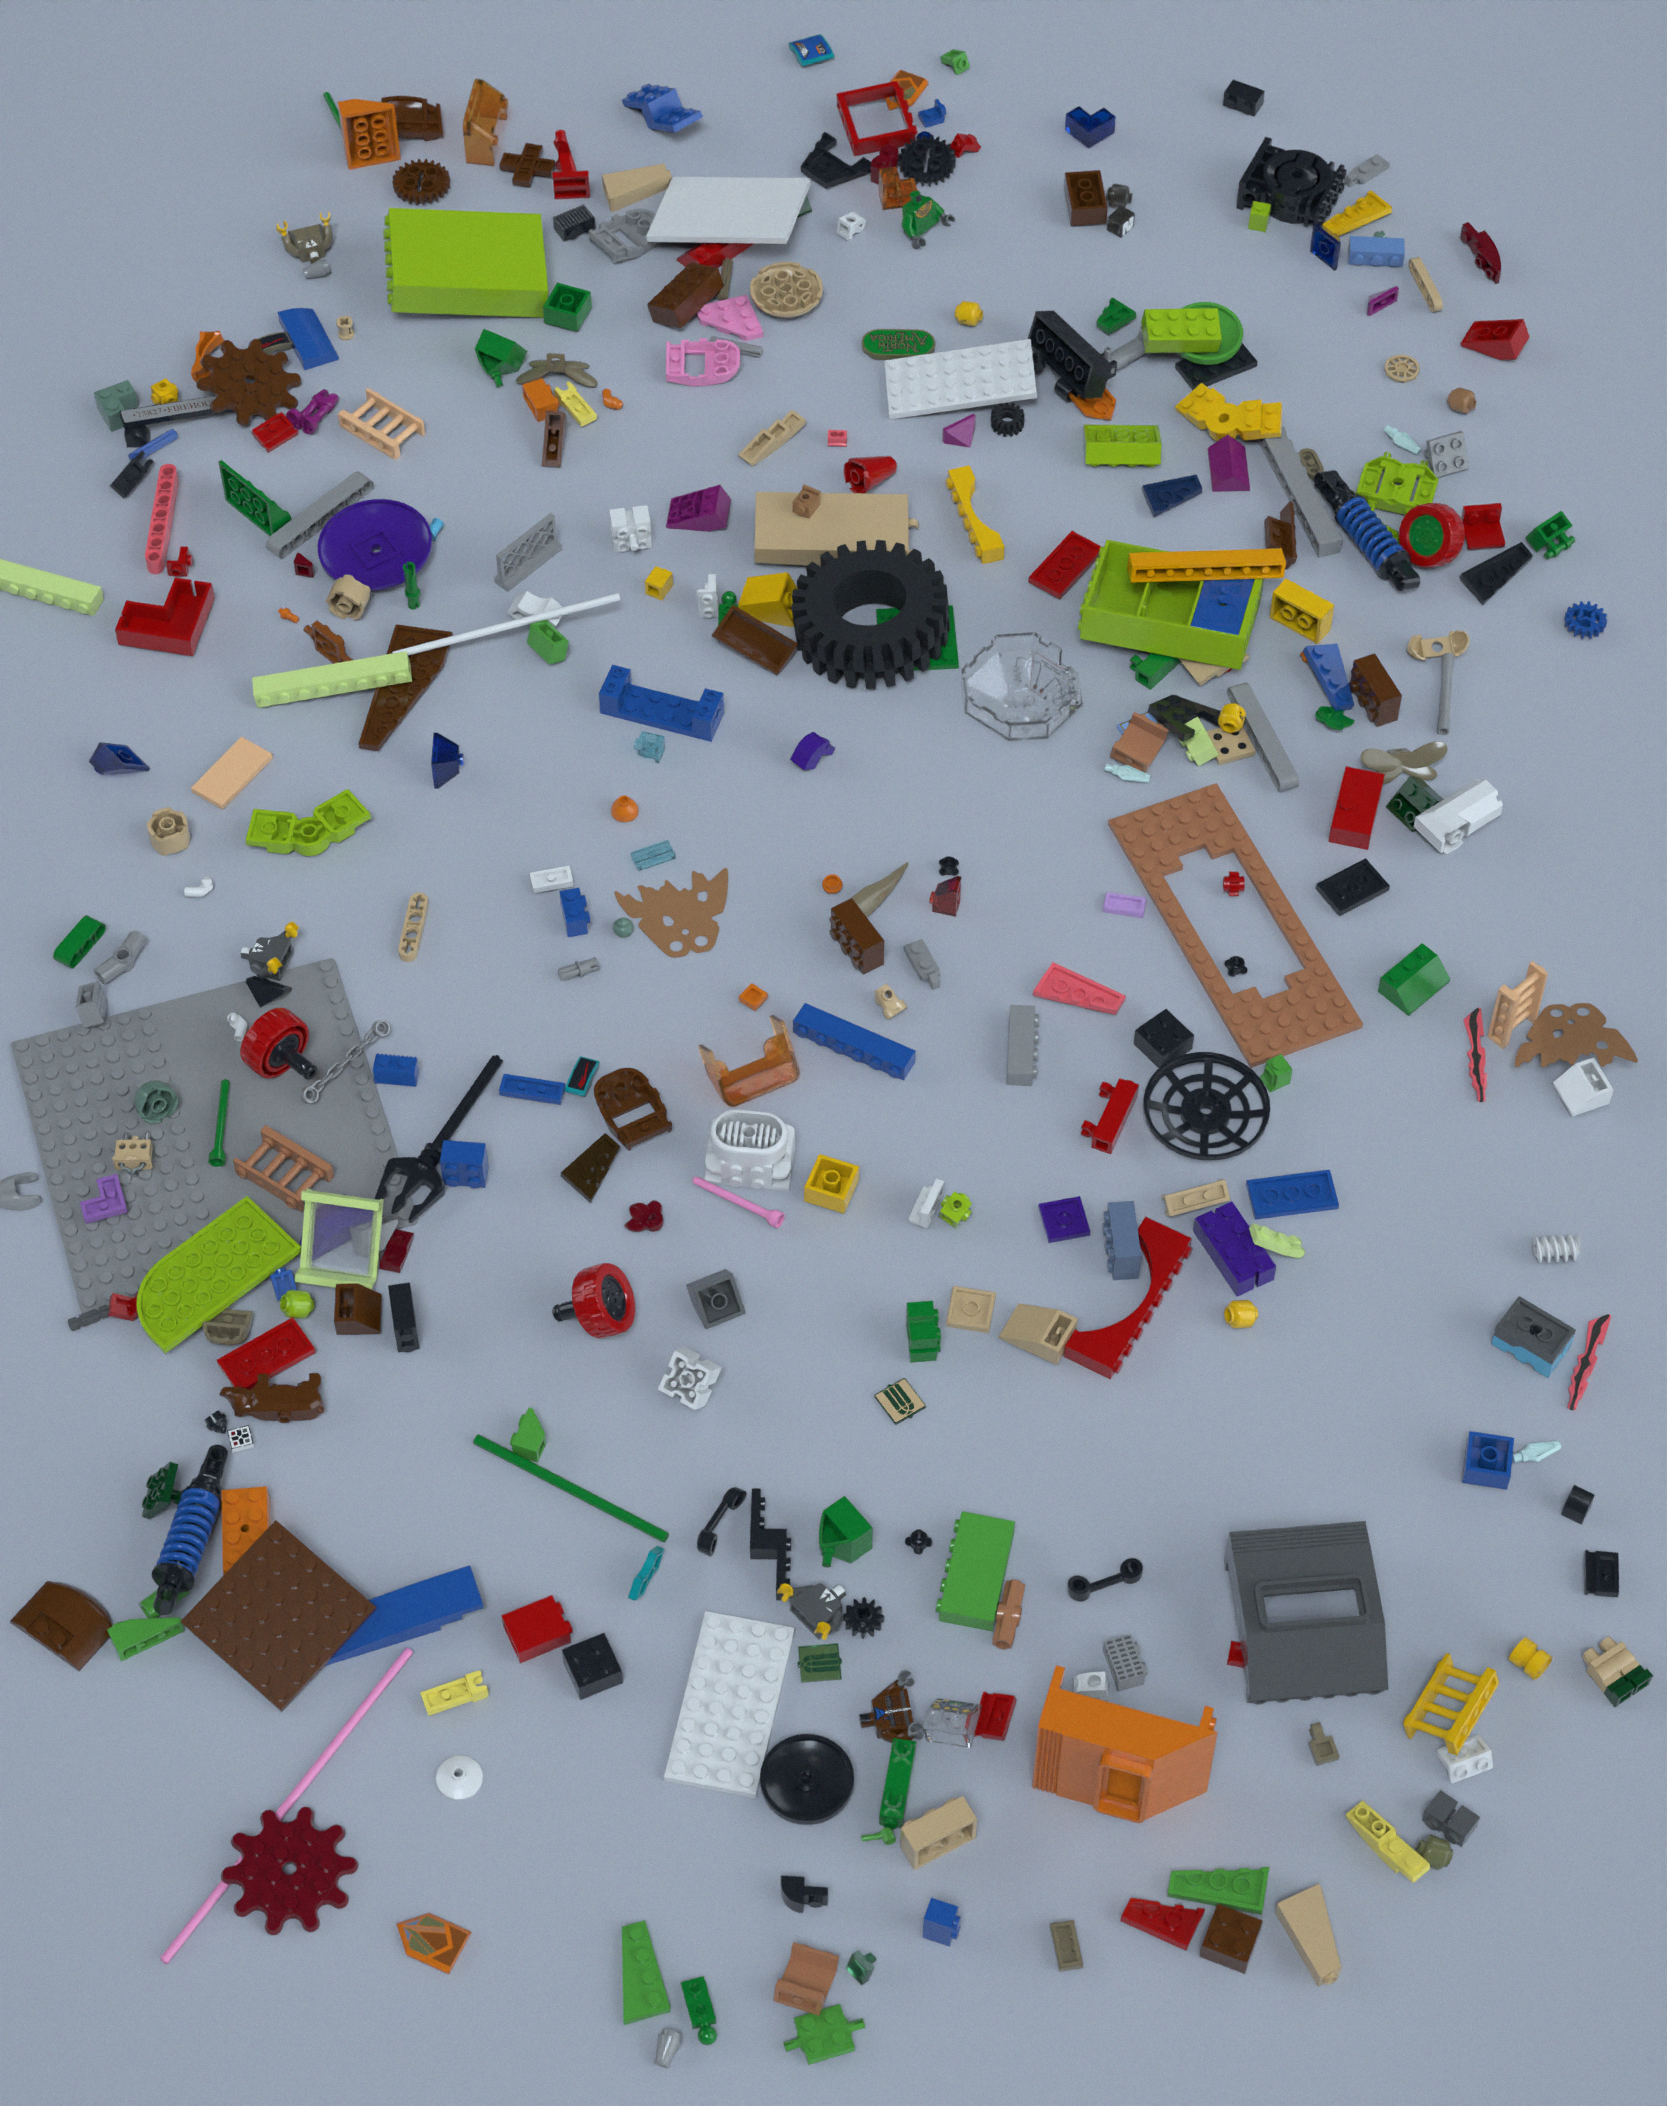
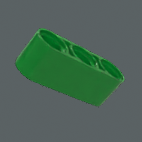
M85 915L56 947L53 959L71 969L75 968L103 936L106 925Z

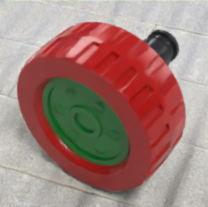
M1425 503L1417 505L1408 511L1400 524V545L1403 547V550L1410 554L1411 562L1420 567H1439L1449 564L1458 556L1464 544L1465 533L1462 520L1458 513L1446 504Z

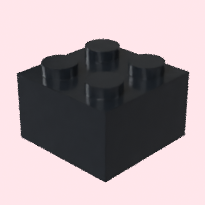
M1167 1009L1135 1030L1134 1045L1158 1068L1171 1059L1188 1053L1193 1048L1194 1034Z
M605 1633L562 1649L563 1663L580 1700L623 1683L622 1670Z

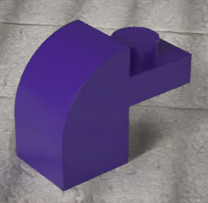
M811 732L798 743L790 760L803 770L815 769L821 756L832 755L835 747L830 744L828 739L819 736L815 732Z

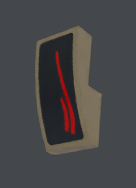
M287 332L273 333L258 338L262 344V351L267 355H273L274 350H287L292 347V342Z

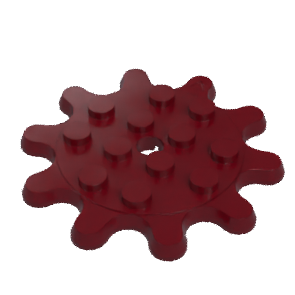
M309 1807L299 1809L296 1818L289 1823L281 1822L273 1810H266L260 1815V1823L262 1825L260 1834L247 1836L244 1833H236L231 1838V1845L241 1853L242 1860L238 1865L223 1869L221 1880L225 1884H237L243 1889L242 1897L234 1904V1913L239 1917H245L253 1911L263 1912L266 1916L264 1928L269 1935L279 1934L288 1919H297L305 1931L314 1932L320 1925L317 1915L320 1907L331 1905L334 1908L342 1909L349 1902L348 1895L339 1889L338 1880L344 1875L354 1874L358 1869V1861L353 1857L339 1856L336 1852L337 1844L345 1837V1830L340 1825H333L324 1831L316 1830L313 1826L314 1812ZM292 1863L296 1867V1871L291 1875L285 1874L283 1868Z

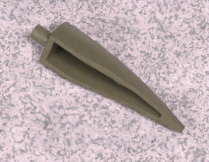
M908 862L880 881L864 887L852 897L866 917L871 915L893 891L905 872Z

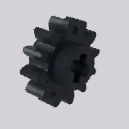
M863 1597L862 1603H858L854 1599L853 1607L850 1605L846 1606L847 1613L843 1614V1620L846 1621V1630L852 1628V1636L860 1632L861 1638L864 1639L865 1633H869L873 1637L874 1629L881 1631L884 1615L881 1614V1606L875 1608V1600L868 1604L866 1598Z

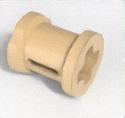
M349 316L339 317L336 320V325L339 328L338 337L341 340L352 339L354 337L352 318Z

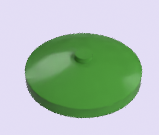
M1196 302L1181 308H1218L1222 340L1218 352H1179V355L1194 363L1212 365L1227 361L1238 352L1242 344L1243 327L1239 318L1230 309L1212 302Z

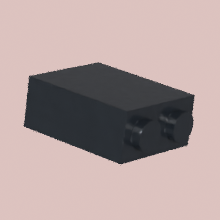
M410 1282L388 1285L398 1353L418 1350L420 1347Z

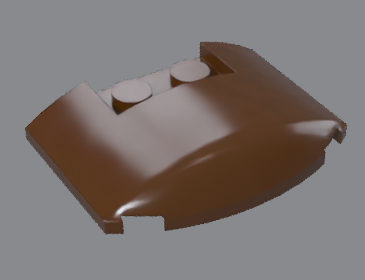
M413 96L381 98V102L391 103L395 106L398 137L424 138V141L443 136L440 104L436 103L435 107L427 103L428 99Z
M47 1581L10 1620L11 1624L77 1671H80L108 1641L110 1637L107 1629L113 1626L108 1612L91 1595L72 1585Z

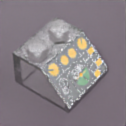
M937 1698L927 1707L923 1720L922 1731L926 1741L971 1748L982 1705Z

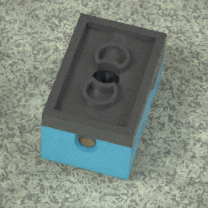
M1519 1296L1497 1324L1492 1345L1504 1352H1511L1517 1360L1522 1363L1527 1362L1531 1364L1535 1371L1549 1378L1571 1348L1576 1329Z

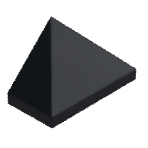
M258 976L246 978V984L259 1007L276 1000L292 990V987L261 979Z

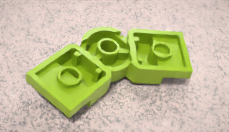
M346 789L315 807L313 817H305L298 820L293 812L253 809L245 841L246 845L266 847L267 852L288 854L294 850L304 856H315L324 852L330 845V842L339 843L353 835L355 827L371 819V814L351 791Z

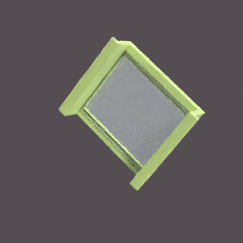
M309 1188L302 1191L301 1200L305 1201L300 1268L295 1274V1282L336 1288V1284L358 1283L372 1290L377 1281L384 1199L376 1200L313 1191Z

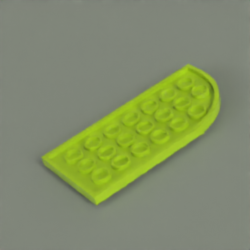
M246 1196L160 1259L148 1271L137 1295V1313L144 1332L166 1354L201 1328L204 1321L209 1322L277 1269H280L300 1254L301 1246Z

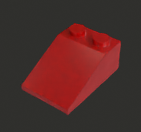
M1524 319L1474 321L1461 341V346L1499 360H1514L1518 357L1530 336Z

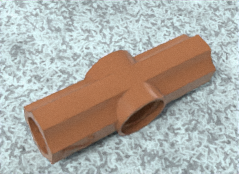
M1012 1579L1006 1581L1002 1602H999L996 1615L997 1624L992 1645H995L998 1649L1006 1650L1012 1648L1016 1627L1019 1626L1022 1612L1021 1604L1025 1591V1584L1019 1580Z

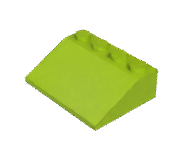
M1084 424L1085 464L1090 466L1107 464L1112 467L1119 464H1126L1129 467H1135L1137 464H1144L1147 467L1161 465L1162 442L1158 425Z

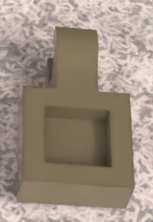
M1320 1722L1311 1724L1309 1732L1313 1740L1309 1742V1747L1316 1766L1339 1760L1340 1756L1332 1735L1324 1736Z

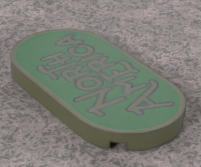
M874 329L863 336L862 350L870 358L876 360L919 356L934 353L935 339L927 331L919 329Z

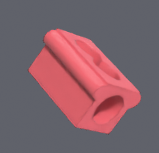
M828 430V446L846 447L847 430Z

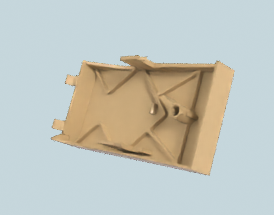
M756 492L755 563L808 566L811 562H814L821 566L820 555L828 551L836 559L838 558V546L846 544L850 553L857 552L856 541L866 540L867 550H875L876 540H885L887 551L890 552L896 542L904 544L907 556L912 551L909 550V527L914 526L919 530L918 521L908 518V494L821 493L820 505L810 519L793 512V500L800 492Z

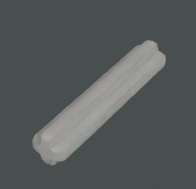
M715 336L710 338V342H715L717 339L733 342L738 346L741 354L761 357L763 352L761 346Z

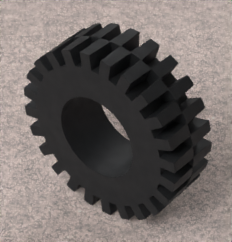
M866 540L856 541L857 552L850 553L846 544L837 547L838 558L835 559L827 551L820 555L821 566L811 562L806 567L807 576L800 574L797 579V589H793L792 614L796 642L798 643V650H802L803 660L806 664L812 662L813 671L818 675L827 670L828 680L833 683H837L844 674L846 687L856 688L859 678H865L866 689H876V678L882 677L886 687L896 685L895 674L898 673L901 674L905 681L913 679L914 666L922 672L926 671L930 667L929 658L937 660L941 655V646H946L948 642V631H950L947 586L944 584L941 571H935V564L930 558L922 562L921 552L913 549L906 556L905 545L896 542L891 552L887 551L885 540H876L875 550H867ZM867 603L888 604L901 610L892 619L876 625H858L842 618L850 609Z

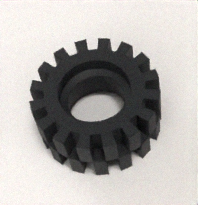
M1006 402L1005 405L1000 403L999 407L996 405L991 412V429L993 428V431L997 432L999 436L1002 433L1003 437H1006L1007 434L1013 437V433L1018 435L1022 428H1024V410L1020 409L1019 405L1015 407V403L1009 405V402ZM1003 418H1011V419H1013V420H1012V421H1004V420H1002V419H1003Z

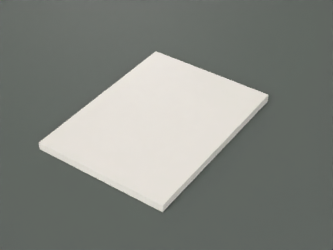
M672 177L646 235L647 242L787 244L810 187V178Z

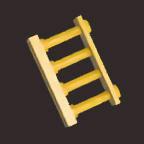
M1446 1653L1443 1659L1437 1663L1433 1676L1412 1711L1404 1719L1403 1726L1407 1738L1412 1739L1417 1730L1444 1739L1448 1752L1457 1756L1499 1685L1496 1670L1487 1667L1483 1675L1477 1676L1455 1668L1451 1655ZM1452 1676L1475 1684L1476 1687L1472 1693L1467 1694L1444 1686L1448 1677ZM1438 1694H1442L1466 1704L1462 1711L1456 1712L1436 1705L1434 1701ZM1428 1712L1451 1719L1455 1723L1451 1729L1445 1730L1423 1722V1719Z

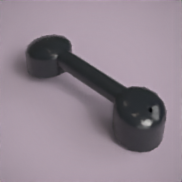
M732 1487L725 1493L722 1502L705 1528L698 1535V1551L710 1557L713 1555L717 1544V1534L713 1533L715 1527L728 1508L735 1510L743 1503L746 1491L738 1487Z
M1136 1558L1126 1559L1120 1566V1573L1090 1583L1082 1576H1073L1068 1580V1595L1073 1600L1080 1602L1087 1600L1090 1597V1593L1120 1582L1127 1584L1136 1583L1142 1577V1563Z

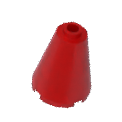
M891 456L855 457L848 459L849 461L844 464L843 473L845 481L850 483L851 488L849 489L853 493H867L896 472L897 463Z

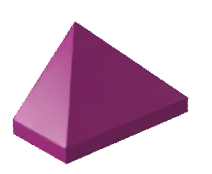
M1395 286L1369 296L1367 315L1371 316L1396 302L1399 287Z
M973 413L943 428L942 442L944 444L971 448L976 415Z

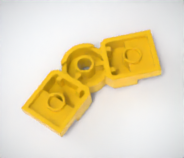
M1201 383L1174 406L1179 414L1200 430L1208 429L1209 435L1215 441L1220 440L1227 434L1234 439L1239 434L1243 440L1281 437L1282 402L1263 404L1262 399L1243 401L1236 406L1235 404L1227 403L1225 396L1214 388L1209 389Z

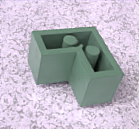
M129 380L94 392L97 409L110 431L113 432L124 428L119 411L138 408L136 393Z

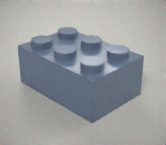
M1134 1201L1108 1202L1107 1211H1104V1223L1102 1224L1103 1236H1106L1107 1240L1105 1241V1253L1109 1256V1259H1107L1108 1272H1112L1113 1280L1139 1279L1141 1250Z

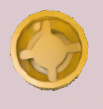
M1525 1637L1511 1652L1508 1660L1518 1668L1524 1667V1672L1535 1681L1545 1672L1553 1657L1544 1650H1537V1644L1528 1637Z

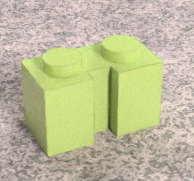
M1198 717L1185 723V725L1195 730L1193 738L1184 742L1179 739L1183 747L1187 745L1189 750L1185 752L1191 762L1195 760L1199 767L1219 755Z

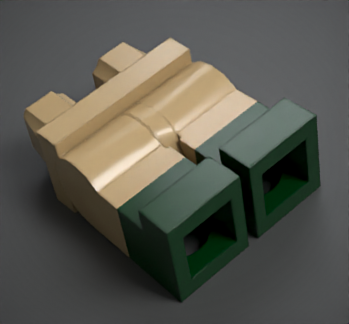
M1610 1636L1599 1644L1604 1654L1600 1656L1594 1648H1590L1583 1654L1582 1658L1588 1666L1586 1673L1592 1677L1614 1707H1617L1632 1695L1647 1687L1652 1680V1673L1648 1669L1644 1670L1635 1660L1633 1654L1626 1649V1645L1623 1642L1617 1644Z

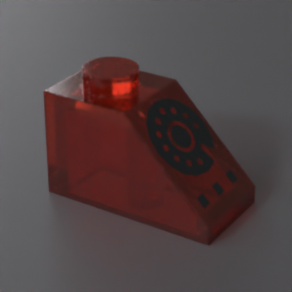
M956 876L937 884L936 890L931 892L929 903H932V912L956 917L961 902V876Z

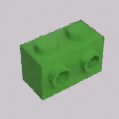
M547 620L532 623L527 644L548 664L564 661L569 641Z

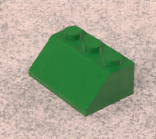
M1421 943L1380 978L1378 992L1406 1015L1410 1016L1450 982V977L1438 955Z

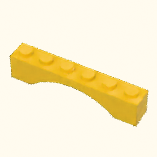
M970 465L948 470V478L945 479L947 489L951 490L953 503L957 504L958 515L963 518V527L969 532V541L971 544H974L976 557L980 558L982 564L1004 560L1005 546L999 533L982 523L972 509L971 498L975 492V476Z

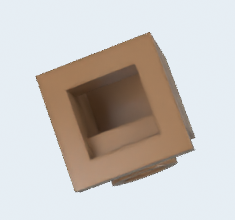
M804 484L800 493L793 500V512L810 519L820 505L821 491Z

